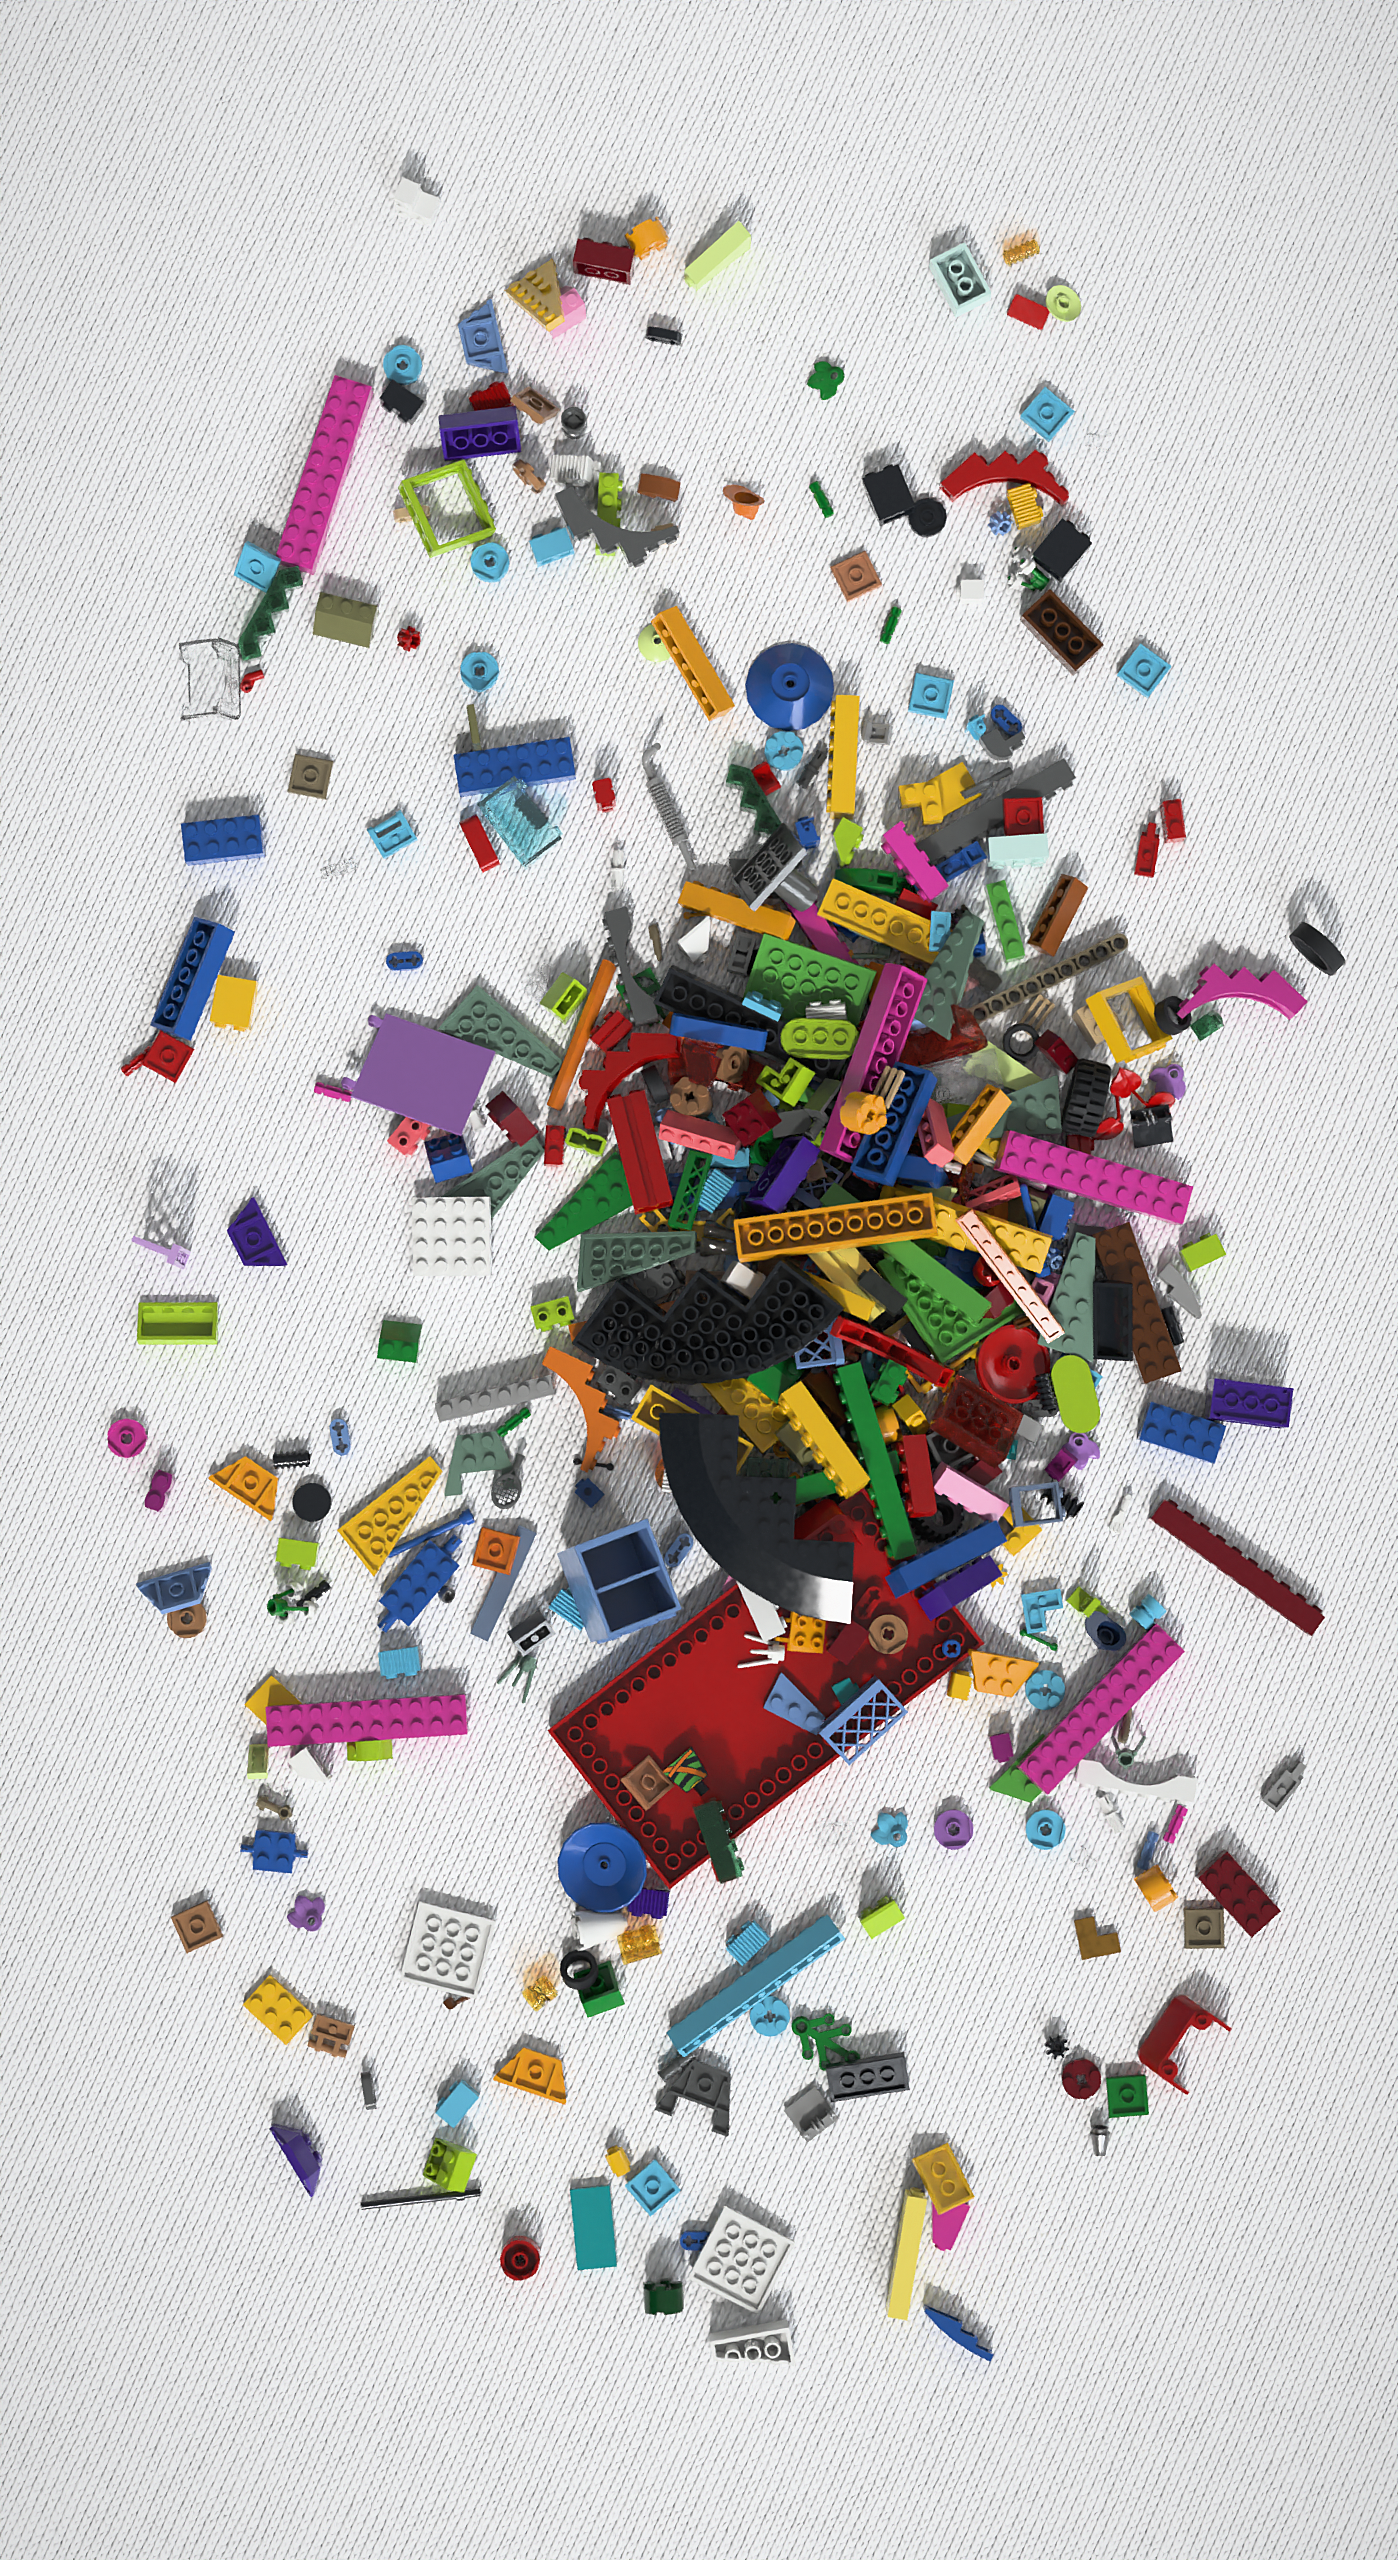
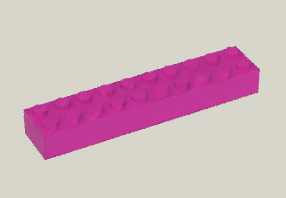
M334 375L276 553V557L282 559L280 565L315 575L374 394L372 386Z
M885 963L819 1148L845 1162L853 1163L865 1134L851 1131L842 1124L840 1109L847 1101L844 1099L854 1091L873 1094L886 1065L893 1068L895 1061H899L928 980L903 965Z
M1011 1130L1003 1132L993 1168L1003 1173L1174 1225H1183L1193 1186Z
M1157 1623L1140 1636L1016 1767L1044 1794L1048 1795L1185 1651Z
M466 1694L266 1706L268 1747L468 1734Z

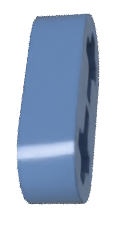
M335 1419L329 1426L333 1450L337 1455L345 1456L351 1451L348 1425L342 1419ZM336 1422L344 1425V1428L341 1429L342 1436H339L338 1431L333 1429L336 1426ZM340 1438H342L343 1444L348 1446V1448L344 1449L345 1452L343 1453L341 1450H337V1446L340 1445Z
M683 1533L679 1535L666 1552L664 1560L668 1566L677 1567L691 1550L693 1538L689 1534ZM688 1537L690 1546H684L682 1550H679L678 1548L681 1545L680 1538L685 1539ZM676 1550L680 1553L677 1556L679 1561L670 1564L668 1555H673Z

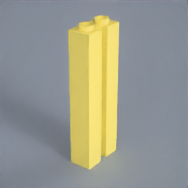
M855 1247L806 1254L831 1283L875 1302L857 1287L859 1282L857 1278L864 1270L868 1272L871 1268L876 1273L877 1271ZM875 1303L866 1322L868 1324L872 1323L885 1310Z
M910 2187V2190L905 2189L885 2308L887 2317L908 2321L927 2205L925 2192H922V2189L917 2187Z

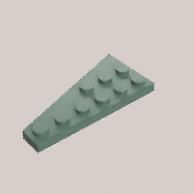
M968 910L964 912L924 977L928 980L914 1016L916 1020L948 1040L951 1038L952 1024L956 1021L957 1016L955 1014L958 1004L962 1000L969 975L967 972L970 963L972 964L974 948L978 944L984 920Z
M1055 1075L1007 1094L1006 1096L1012 1103L985 1139L1002 1138L1003 1132L1009 1130L1027 1136L1061 1134L1058 1076ZM967 1111L946 1118L950 1134Z
M1075 1232L1048 1308L1063 1327L1065 1333L1050 1343L1040 1333L1036 1342L1039 1345L1069 1355H1075L1090 1362H1093L1095 1237Z

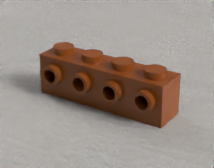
M1061 874L1027 943L1038 952L1054 957L1089 887L1076 877Z

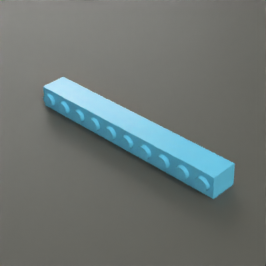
M828 1914L818 1918L811 1927L803 1929L796 1938L787 1941L781 1949L769 1954L767 1959L760 1964L754 1965L751 1971L738 1977L732 1985L720 1990L717 1996L705 2001L702 2007L690 2012L680 2023L674 2024L666 2034L677 2051L683 2057L687 2056L845 1940V1937Z

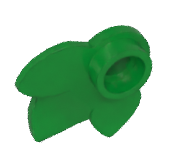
M826 361L817 362L814 364L816 373L810 376L807 386L820 390L821 400L825 401L837 393L838 386L845 379V374L838 366L832 367ZM833 373L838 374L836 379H832Z

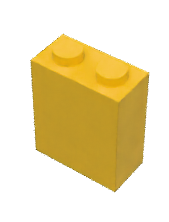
M223 975L217 976L209 1020L214 1024V1027L226 1029V1026L234 1027L233 1030L245 1032V1029L251 1030L259 985L257 981Z

